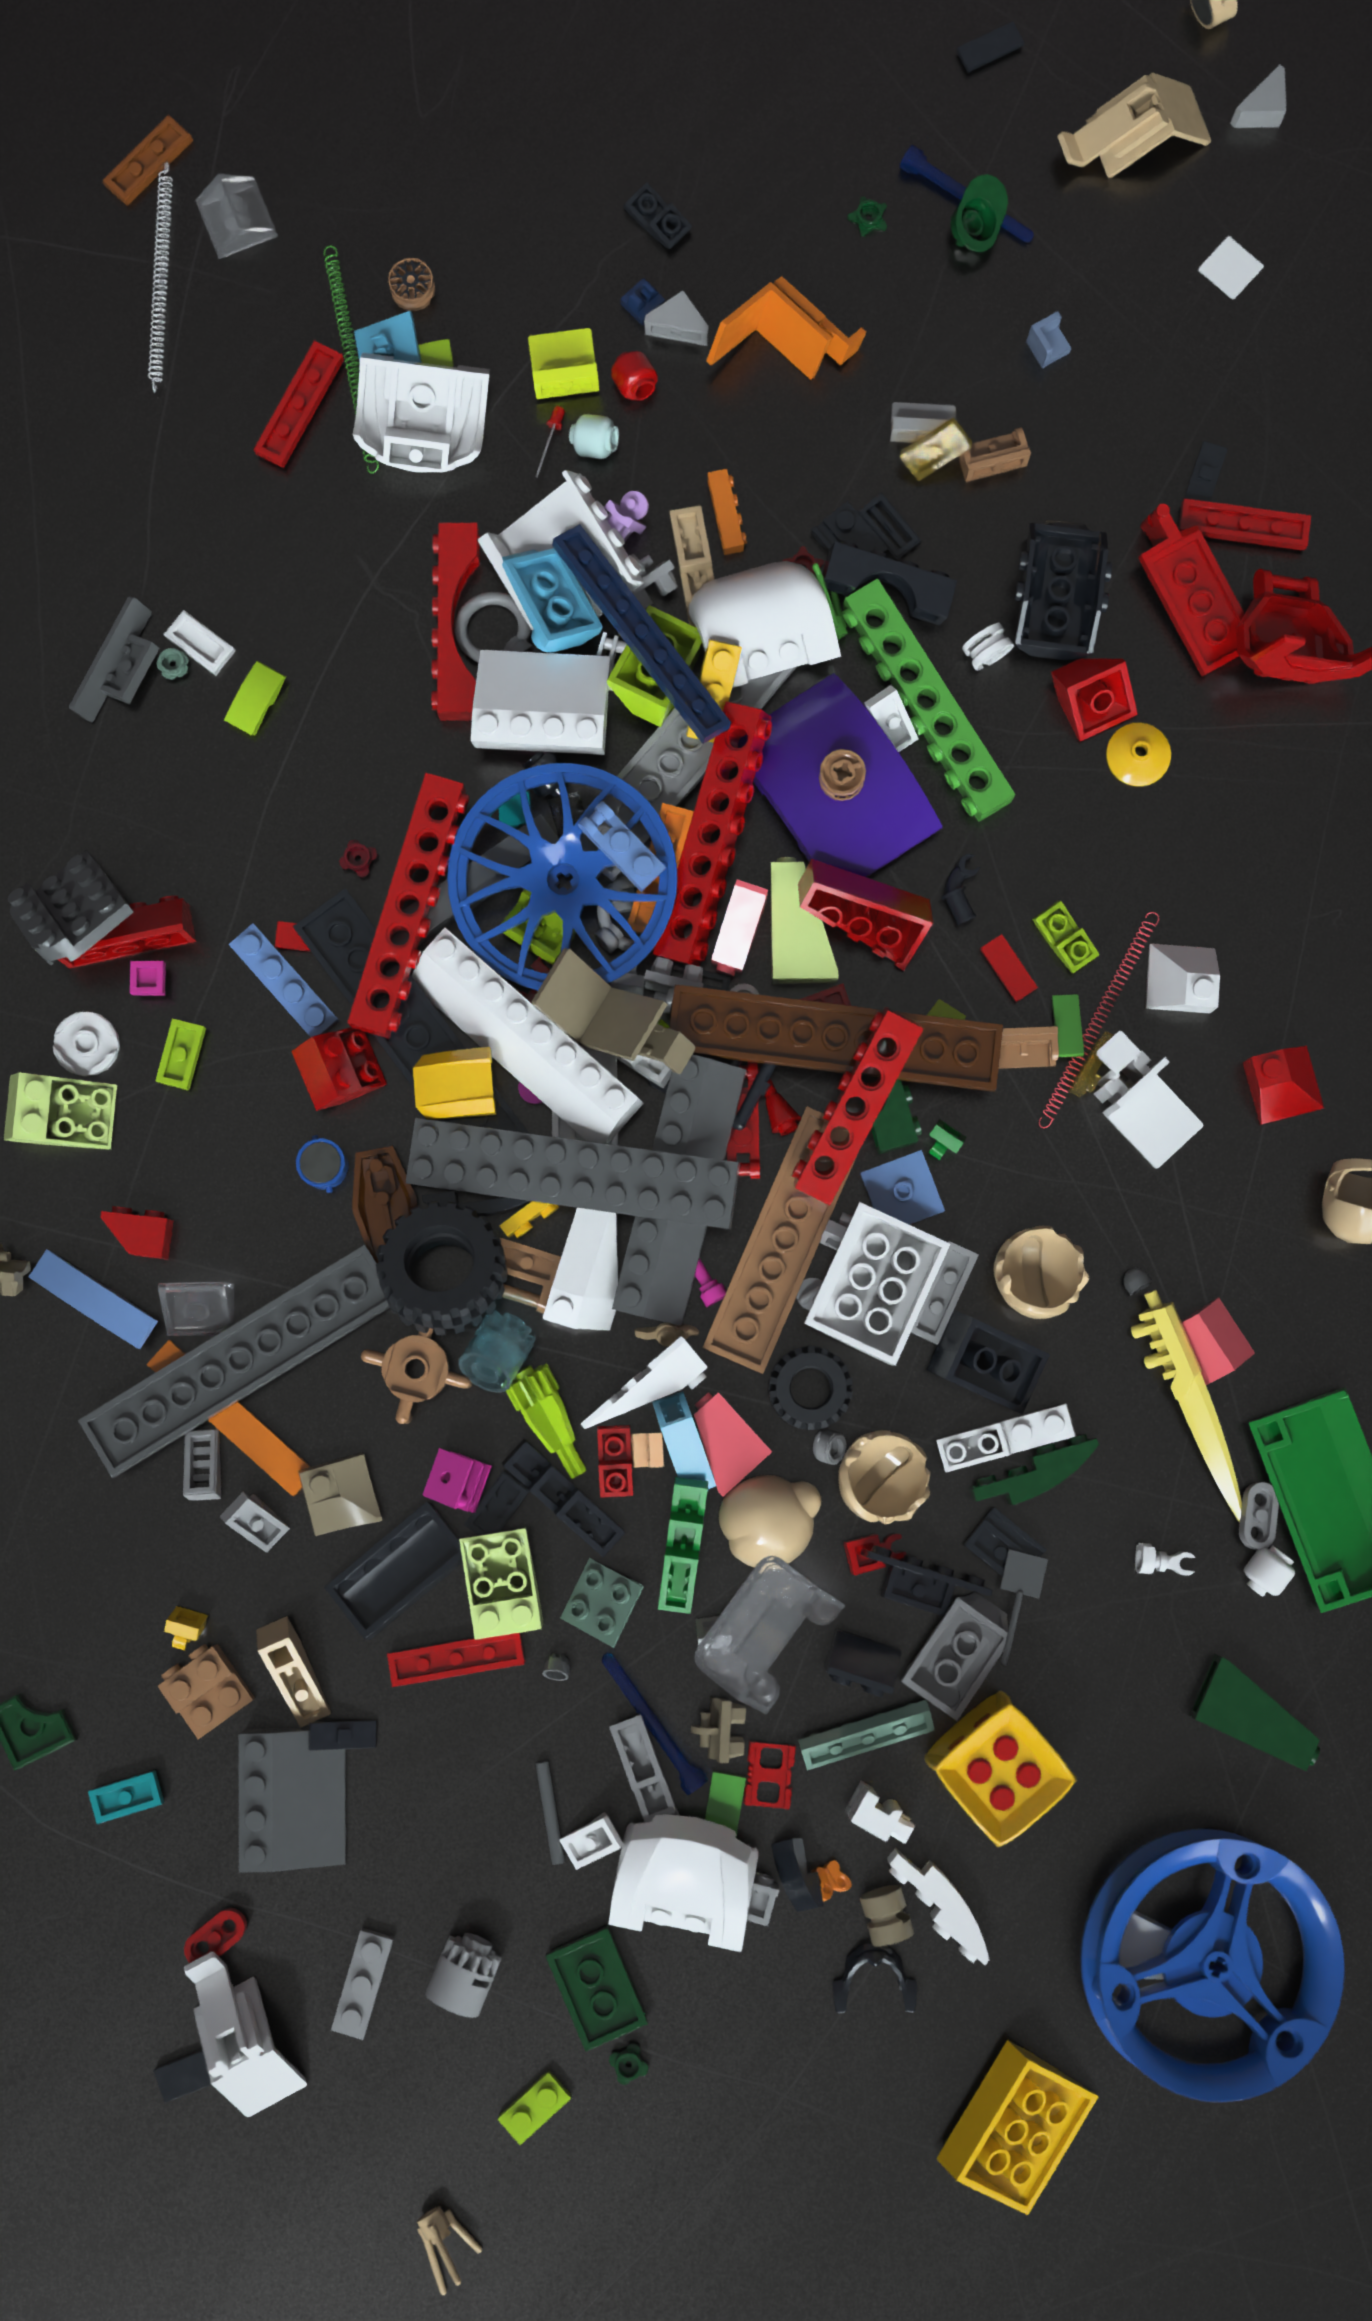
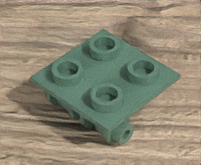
M589 1558L560 1619L614 1648L626 1622H628V1618L639 1595H641L643 1586H641V1583L631 1578L628 1579Z

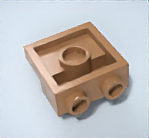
M206 1644L199 1647L189 1655L192 1660L182 1669L179 1664H176L161 1675L164 1682L158 1685V1688L175 1713L179 1712L198 1740L255 1699L218 1644L211 1648H208Z

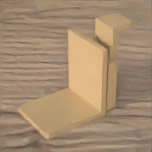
M1151 73L1149 76L1144 75L1096 110V114L1086 120L1087 125L1076 133L1071 134L1062 131L1057 135L1069 164L1083 167L1100 156L1109 178L1115 176L1172 135L1205 146L1211 142L1191 87L1156 73Z

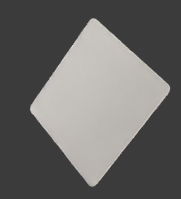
M1227 237L1198 270L1231 299H1235L1261 271L1263 265L1231 237Z

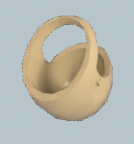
M1352 1158L1336 1161L1332 1165L1325 1184L1322 1200L1323 1221L1336 1237L1347 1243L1371 1244L1372 1178L1348 1172L1372 1171V1160Z

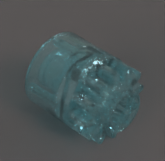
M494 1311L492 1315L486 1314L474 1338L471 1339L459 1359L460 1370L473 1384L490 1392H504L508 1390L533 1348V1343L536 1339L534 1336L529 1335L532 1329L526 1327V1324L520 1318L507 1312L502 1316L497 1311Z

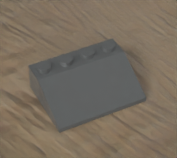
M309 1728L245 1729L239 1733V1873L277 1872L346 1864V1749L308 1750Z

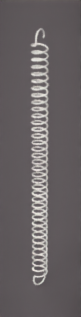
M166 162L165 170L159 173L160 178L158 180L160 183L158 185V194L164 198L172 197L170 194L159 193L160 190L167 193L172 192L170 188H160V185L165 187L172 186L169 182H160V179L165 181L173 180L168 176H160L161 173L164 172L166 174L168 172V162ZM159 196L157 197L159 200L157 202V205L160 208L166 210L171 209L169 205H159V202H162L164 204H170V200H160ZM157 207L158 218L156 221L158 224L156 225V234L162 238H169L168 234L157 233L158 230L170 232L168 228H158V225L170 226L167 222L159 223L158 219L163 221H170L171 219L166 216L159 217L158 214L170 215L171 213L169 211H159V207ZM157 236L155 237L156 240H157V241L155 242V245H156L158 248L164 249V250L169 249V247H168L167 245H159V246L157 245V242H160V243H163V244H168V243H169L168 240H166V239H160V240H158V239H157ZM155 247L156 253L154 255L156 258L154 262L156 264L154 265V274L160 278H167L166 274H156L155 271L168 272L166 268H156L155 266H168L165 262L157 263L156 259L161 261H168L169 259L164 256L157 257L156 254L168 255L169 253L167 251H157V247ZM155 276L153 277V279L155 280L153 282V285L156 288L162 290L167 289V287L164 285H155V282L166 284V280H156ZM153 287V297L155 293L159 295L167 294L164 291H155V287ZM154 297L152 302L154 303V299L159 301H166L167 299L165 297ZM157 302L152 305V308L154 309V305L165 307L166 304ZM163 308L154 309L157 312H166ZM153 314L151 319L153 320L154 316L158 318H165L166 316L163 314ZM153 320L151 322V325L153 326V322H156L158 324H164L165 321ZM161 325L153 326L151 331L153 328L163 330L165 327ZM152 331L150 336L152 337L153 333L156 335H164L165 333L161 331ZM152 337L154 340L164 341L162 337ZM152 343L150 345L151 351H155L158 353L164 352V350L151 348L152 345L157 347H163L164 344ZM151 351L149 352L151 355L149 357V360L151 362L156 364H163V362L160 360H151L152 356L155 358H163V355H152ZM149 362L150 368L148 370L150 374L163 375L161 372H151V368L156 370H162L163 368L161 366H151V362ZM149 374L148 377L153 380V392L155 393L157 386L154 389V381H162V379L158 377L151 378Z

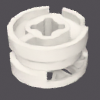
M1001 623L988 626L963 645L962 649L965 654L973 659L972 665L975 670L983 669V663L990 666L1014 647L1012 640L1004 636L1005 629Z

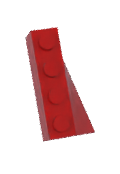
M811 859L798 882L799 904L802 909L832 927L838 926L847 932L849 938L856 942L860 940L872 947V952L882 958L886 956L893 960L895 966L905 971L933 924L930 899Z

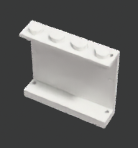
M563 471L562 474L566 482L499 535L487 532L478 539V542L531 630L534 628L502 566V557L530 550L544 551L553 549V538L579 524L631 592L644 583L639 574L641 568L638 562L626 553L623 548L625 544L623 537L615 528H611L606 520L608 517L606 509L599 501L594 500L590 493V490H592L591 485L581 473ZM579 582L593 610L599 618L604 613L601 611L598 605L594 602V600L591 598V596Z

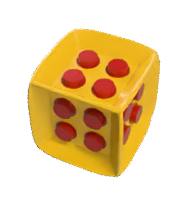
M998 1691L996 1694L988 1697L967 1713L940 1737L924 1756L927 1765L936 1771L957 1802L997 1847L1010 1842L1029 1828L1069 1791L1077 1779L1055 1749L1031 1721L1012 1704L1009 1696L1003 1691Z

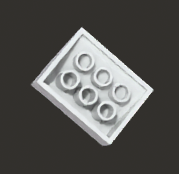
M480 650L472 710V744L475 748L605 755L609 693L607 679L610 676L611 657Z
M859 1202L804 1324L889 1365H896L949 1249L950 1243Z

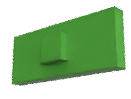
M1078 994L1052 995L1054 1026H1058L1059 1057L1084 1056Z

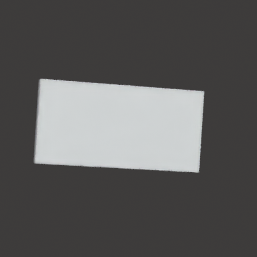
M185 610L181 612L164 634L169 641L215 676L236 652L231 645Z

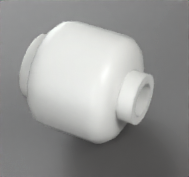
M1273 1545L1270 1549H1258L1244 1568L1245 1574L1250 1578L1247 1585L1262 1597L1266 1592L1275 1596L1281 1594L1295 1575V1570L1291 1566L1294 1561Z

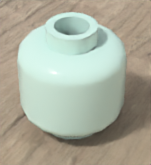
M584 414L579 417L576 424L571 426L569 440L571 444H574L578 455L605 459L611 452H615L617 449L619 430L607 416Z

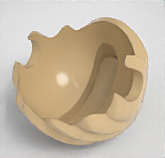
M1035 1226L1017 1232L1000 1247L994 1262L995 1281L1006 1303L1020 1314L1034 1319L1052 1318L1067 1311L1070 1303L1078 1301L1080 1291L1089 1280V1275L1084 1267L1082 1248L1073 1244L1066 1234H1057L1050 1226Z
M879 1430L860 1436L846 1451L839 1468V1489L844 1502L853 1513L869 1522L881 1521L883 1524H890L894 1521L910 1520L931 1493L928 1487L931 1472L926 1468L927 1456L920 1446L899 1433Z

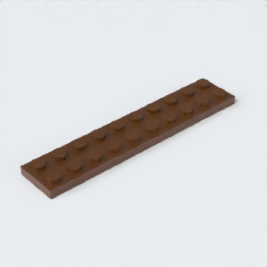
M675 984L669 1029L681 1032L695 1045L696 1048L692 1055L839 1073L848 1071L851 1073L857 1062L853 1059L857 1047L861 1041L867 1043L872 1033L868 1029L876 1012L882 1013L883 1010ZM897 1012L921 1024L924 1028L897 1080L996 1091L1003 1033L1002 1024ZM889 1037L882 1038L877 1044V1051L882 1054L890 1053L895 1047V1041ZM868 1067L861 1075L879 1077L880 1073L878 1069Z

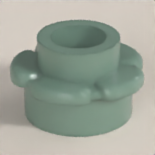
M168 648L159 655L157 668L162 671V675L165 678L173 680L176 677H183L187 673V663L189 660L183 651ZM173 661L176 662L174 667L170 665Z

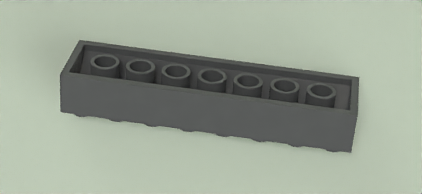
M692 1055L681 1074L672 1071L652 1150L724 1160L747 1070L709 1058ZM635 1216L612 1309L682 1326L707 1226Z

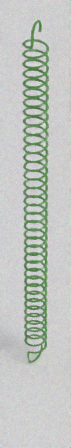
M327 246L324 249V256H326L325 251L327 248L333 247L336 250V254L329 255L326 259L331 256H338L337 249L334 246ZM332 260L326 264L327 274H329L328 279L330 280L329 284L331 285L330 290L332 291L331 295L334 298L341 299L346 295L338 294L333 296V293H342L345 289L338 288L334 291L332 290V287H342L344 285L339 282L343 279L342 277L330 279V276L341 275L340 271H335L339 270L340 266L327 267L328 264L336 265L339 263L338 260ZM333 298L335 304H345L347 302L345 299L335 302ZM341 305L335 309L336 319H338V315L349 314V311L336 312L337 309H347V305ZM345 316L338 319L337 324L339 325V330L340 326L347 327L352 324L351 322H344L342 324H339V320L347 321L350 319L349 316ZM352 328L340 330V340L343 342L341 346L344 349H354L356 345L343 346L344 343L350 344L355 341L354 339L342 341V338L353 337L354 334L352 333L341 335V332H350L353 330ZM351 350L346 352L345 355H353L356 354L357 351ZM344 355V358L346 359L345 364L347 365L346 369L348 370L347 375L350 377H359V375L353 376L359 373L349 375V371H359V367H355L350 370L348 369V366H357L359 365V362L356 361L351 362L349 364H347L346 362L347 360H356L358 359V356H351L349 358H346ZM350 377L348 378V380L350 381V384H349L350 387H352V386H351V383H359V381L354 382V381L359 380V379H355V380L351 381V380H350ZM359 384L353 386L350 391L352 392L353 388L358 389L359 387L357 386H359ZM358 391L352 392V393H353V394H352V398L354 399V400H353V404H355V406H354V409H355V410H357V409L355 408L357 404H356L354 401H355V400H358V397L354 398L353 395H354V394H358V393H357ZM364 450V451H363V455H365V457H364V460H365V461H367V462H377V469H376L375 471H373V472L369 471L368 466H367V470H368L369 473H375V472L378 470V467H379L378 460H375V461H368V460H366V457H367V456H368V457H373V455H371L370 453L366 455V454L364 453V452H365V450Z

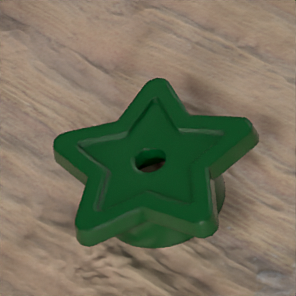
M862 196L857 210L849 213L848 219L859 225L862 237H865L872 229L884 231L887 225L882 215L887 204L877 203ZM870 214L872 218L867 219L866 215Z

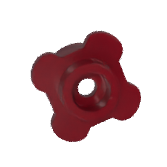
M351 840L348 842L344 856L340 858L339 864L342 869H351L359 877H365L369 874L371 862L377 858V852L373 847L367 848L360 844L358 840ZM356 856H361V860L356 861Z

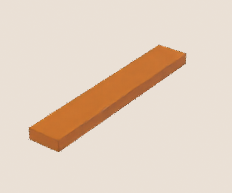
M168 1340L146 1365L156 1373L186 1353L174 1342ZM239 1401L208 1420L290 1495L294 1497L302 1489L298 1470L311 1466Z

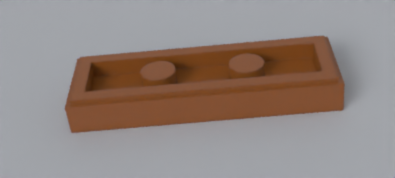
M168 115L102 180L104 185L128 206L165 169L166 162L170 164L193 141L192 136Z

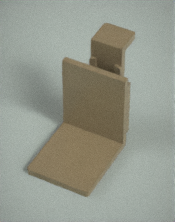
M563 949L532 1000V1004L578 1045L631 1061H634L637 1055L661 1061L674 1073L681 1074L696 1048L681 1032L656 1024L668 1005L665 1001L612 988L571 949Z

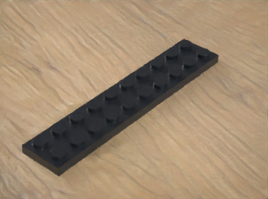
M345 888L294 925L293 928L353 1006L376 928ZM387 963L383 968V975L387 977L396 975L400 968L399 963ZM409 974L408 981L411 982V989L407 1000H401L398 1012L402 1013L397 1032L392 1031L390 1039L378 1035L374 1036L414 1088L413 1067L422 1055L466 1048ZM380 993L376 995L373 1000L374 1007L383 1008L387 1006L390 1000L389 994ZM494 1086L493 1094L496 1102V1115L438 1120L441 1122L529 1133Z

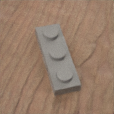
M950 1241L947 1242L950 1243L949 1249L911 1330L912 1334L936 1345L939 1344L979 1256Z
M366 1928L360 1930L331 2028L332 2031L361 2040L365 2038L394 1937Z

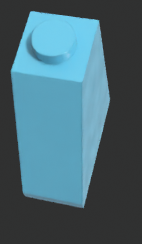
M681 1391L653 1401L660 1429L677 1476L709 1481L708 1491L710 1488L715 1487L716 1483L684 1392Z

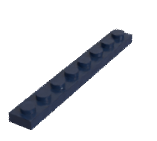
M579 524L553 538L552 546L701 743L704 744L730 728L731 721L583 527Z

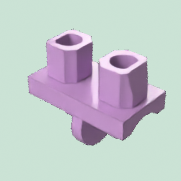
M631 491L623 496L620 505L609 500L604 506L609 512L606 520L611 528H615L621 534L624 542L633 531L642 534L646 529L643 523L637 521L642 519L648 512L649 503L644 494L638 491Z

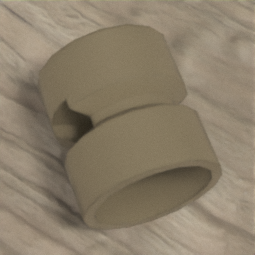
M901 1885L883 1886L870 1890L860 1896L864 1915L871 1919L867 1926L873 1946L891 1945L914 1935L909 1913L903 1912V1909L906 1907V1901Z

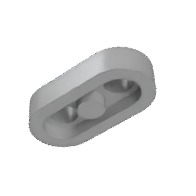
M1253 1483L1243 1493L1239 1536L1242 1543L1250 1549L1268 1548L1275 1540L1279 1502L1273 1486L1269 1483ZM1256 1494H1259L1262 1498L1260 1505H1257L1255 1502ZM1253 1527H1255L1258 1530V1536L1256 1539L1253 1538L1251 1535V1530Z

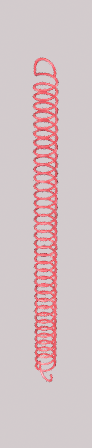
M1149 912V913H1147L1146 916H1145V919H1146V917L1148 916V914H1150V913L1156 914L1157 917H1158V920H1157L1156 924H1153V923L1147 922V921L1141 922V924H1142L1143 927H1139V931H1140V932H1137V933H1136V936H1137V937L1133 938V941H1134L1135 943H1131V944H1130V946H1131L1132 948H1128V949H1127L1129 953H1126V954H1125L1126 959H1122L1123 964H1120V965H1119L1120 969L1116 970V972H1117L1118 975H1114V976H1113L1115 980H1112V981H1111V984H1112V985H1111V986H1108V989H1109L1110 991H1106V992H1105L1106 996H1103V997H1102V999H1103L1104 1002H1099V1004H1100L1101 1007H1097V1011H1098V1012H1095V1013H1094V1016H1095L1096 1018H1091V1021H1092L1093 1023H1089V1024H1088L1089 1028L1085 1029V1031H1086L1087 1034H1083V1035H1082L1083 1038H1084L1083 1041H1086V1042H1089V1043H1091V1044H1094L1093 1042H1091V1041H1089L1088 1039H1086V1038L1084 1037V1035H1087V1036L1093 1037L1094 1039H1097L1095 1036H1092L1090 1033L1087 1032V1030H1091V1031H1094V1032H1096V1033H1098V1034L1100 1033V1032L1094 1030V1029L1090 1026V1024H1091V1025L1098 1026L1099 1028H1102V1026L1096 1024L1092 1019H1096V1020H1099V1021L1105 1023V1021L1099 1019L1095 1014H1100V1015H1103V1016H1105V1017L1108 1018V1016L1105 1015V1014H1103V1013H1101V1012L1098 1010V1008L1104 1009V1010H1106V1011H1108V1012H1111L1109 1009H1106L1105 1007H1103V1006L1101 1005V1003H1105V1004H1108V1005L1114 1007V1005H1112V1004L1108 1003L1107 1001H1105L1104 998H1109V999H1111V1000H1113V1001H1117L1116 999L1111 998V997L1107 994V992H1110V993H1113V994L1119 996V994L1113 992L1109 987H1114V988H1117L1118 990L1122 991L1121 988L1116 987L1112 982H1118V983H1120V984H1122V985H1125L1124 983L1118 981V980L1115 978V976H1119V977H1122V978L1125 979V980H1128L1126 977L1120 975V974L1118 973V971H1123V972H1125V973H1127V974L1130 975L1129 972H1127V971H1125V970H1123V969L1121 968V965H1122V966H1127V967L1130 968V969H1133V967H1131V966L1125 964L1123 960H1127V961H1130V962L1136 964L1135 961L1130 960L1126 955H1131V956H1133V957L1139 959V957L1136 956V955H1133V954L1129 951V949L1135 950V951H1137L1138 953H1142L1140 950L1135 949V948L1132 946V944H1136V945H1138V946H1140V947H1142V948H1145L1143 945L1138 944L1134 939H1140V940H1142L1143 942H1146V943H1147L1146 940L1140 938L1137 934L1140 933V934H1143V935H1145V936H1147V937H1150V935H1148V934H1146V933H1143V932L1140 930V928H1145V929H1147L1148 931L1153 932V930H1151V929L1145 927V926L1143 925V923H1149V924H1151V925H1153V926H1156V925L1158 924V922H1159V915H1158L1156 912ZM1083 1044V1046H1084L1085 1048L1091 1050L1090 1047H1087L1086 1045ZM1071 1057L1073 1061L1068 1062L1070 1066H1066V1070L1068 1072H1063V1075L1065 1077H1060V1080L1062 1082L1057 1083L1059 1088H1054L1056 1093L1051 1094L1054 1099H1049V1102L1051 1104H1046L1047 1109L1043 1110V1113L1052 1120L1048 1126L1043 1127L1040 1125V1120L1042 1119L1041 1117L1039 1119V1126L1041 1128L1049 1127L1052 1121L1055 1120L1054 1118L1046 1114L1045 1111H1049L1057 1115V1113L1051 1110L1047 1105L1060 1109V1107L1054 1105L1050 1100H1054L1063 1104V1102L1056 1099L1053 1095H1058L1063 1098H1066L1065 1096L1058 1093L1056 1089L1069 1093L1061 1086H1059V1084H1063L1071 1088V1086L1065 1083L1061 1078L1074 1082V1080L1068 1078L1064 1073H1068L1077 1077V1075L1070 1072L1067 1068H1072L1077 1071H1080L1079 1069L1072 1066L1070 1062L1083 1066L1081 1063L1073 1059V1057Z

